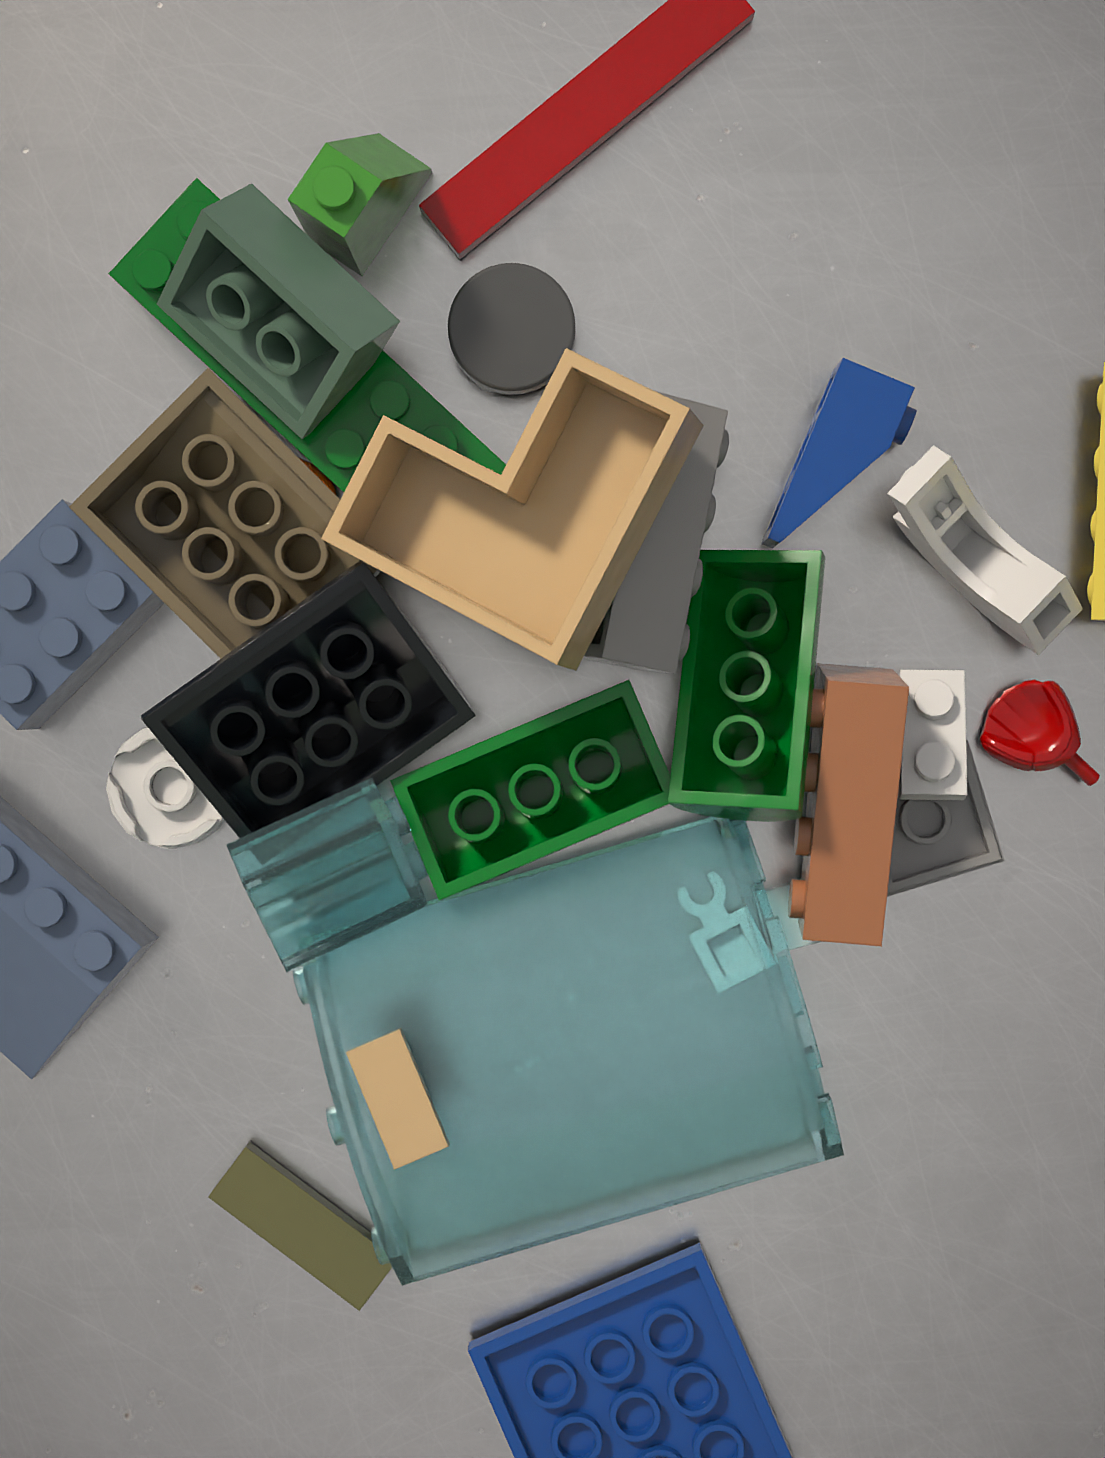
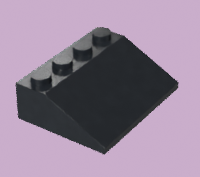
M360 560L143 713L141 720L261 865L264 866L476 715L463 692L366 563Z

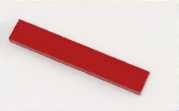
M668 0L419 204L420 211L457 257L462 259L750 23L754 18L755 10L746 0Z

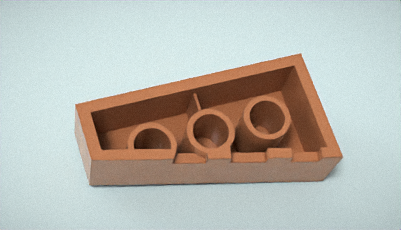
M817 663L816 686L813 691L810 725L812 727L811 753H808L804 791L808 792L806 817L802 816L797 819L794 839V854L803 856L801 880L791 879L788 900V917L798 919L803 940L882 947L909 686L893 669Z

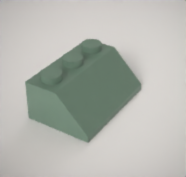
M252 183L200 211L157 302V305L301 439L308 436L374 365L400 323L399 319Z

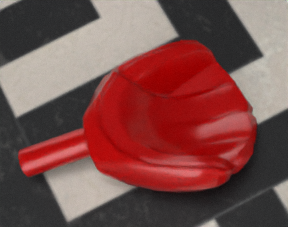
M1035 679L1023 681L1021 684L1005 690L1002 696L997 698L989 708L979 738L981 746L989 755L1007 765L1024 771H1046L1065 764L1088 786L1098 781L1100 775L1076 753L1081 745L1079 726L1071 703L1058 683L1055 681L1040 682Z

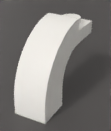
M934 445L915 465L904 472L900 481L887 493L898 510L893 519L922 556L974 607L1037 655L1083 610L1067 577L1031 554L999 527L978 503L953 458Z

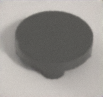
M503 263L490 266L476 273L458 291L448 316V338L452 353L459 367L481 389L491 393L507 395L524 394L548 384L565 349L573 350L575 316L567 294L550 275L526 264Z

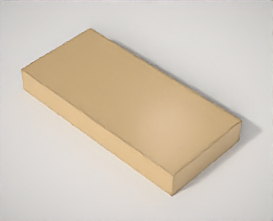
M402 1028L346 1051L394 1170L449 1147V1140Z

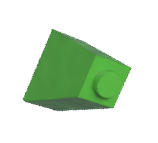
M380 133L326 142L287 200L305 233L326 253L360 276H363L431 175L432 169Z

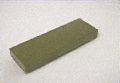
M250 1141L208 1196V1198L358 1311L361 1310L398 1261L399 1254Z

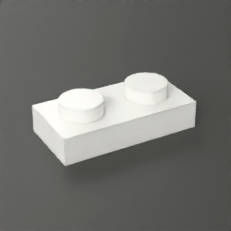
M900 670L898 675L909 686L899 779V799L964 800L967 796L965 670Z

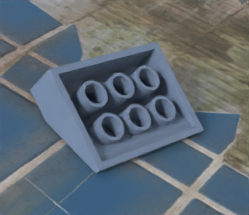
M0 796V1052L30 1079H33L159 937Z

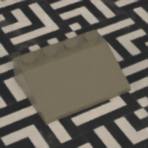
M209 368L69 506L220 659L360 561V559L321 539L340 499ZM366 563V565L369 567V569L375 576H377L381 572L377 568Z

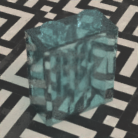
M372 778L226 845L242 884L286 972L428 906L419 883L420 880L429 876L414 842L412 841L404 845L401 839L402 836L411 833L406 816L396 797L386 801L383 800Z

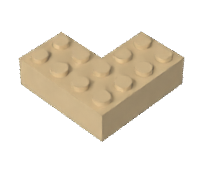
M566 348L501 475L383 415L321 539L550 662L576 671L704 425L690 408Z

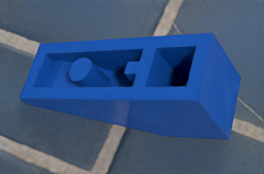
M841 359L833 369L761 542L762 545L773 549L887 451L892 442L902 445L917 412L916 409L908 406L915 387L848 359Z

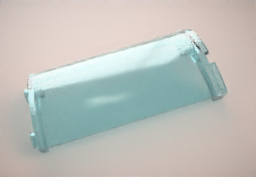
M708 817L479 885L441 901L438 898L298 939L302 965L293 968V978L302 1004H310L321 1058L334 1103L333 1106L326 1108L330 1134L336 1146L346 1144L358 1184L374 1227L371 1228V1237L380 1265L391 1263L402 1286L844 1155L832 1099L829 1093L824 1094L818 1069L823 1067L806 1004L779 917H774L763 882H766V877L746 821ZM402 1028L450 1145L447 1148L394 1170L346 1051Z

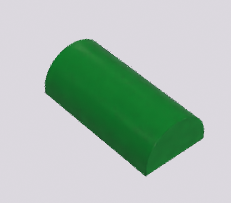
M700 550L699 559L703 564V576L697 593L691 597L687 615L690 640L682 661L668 803L683 811L723 819L759 822L799 819L803 814L825 555L822 550Z
M626 680L394 778L390 782L438 900L441 901L669 805L670 773L630 680Z

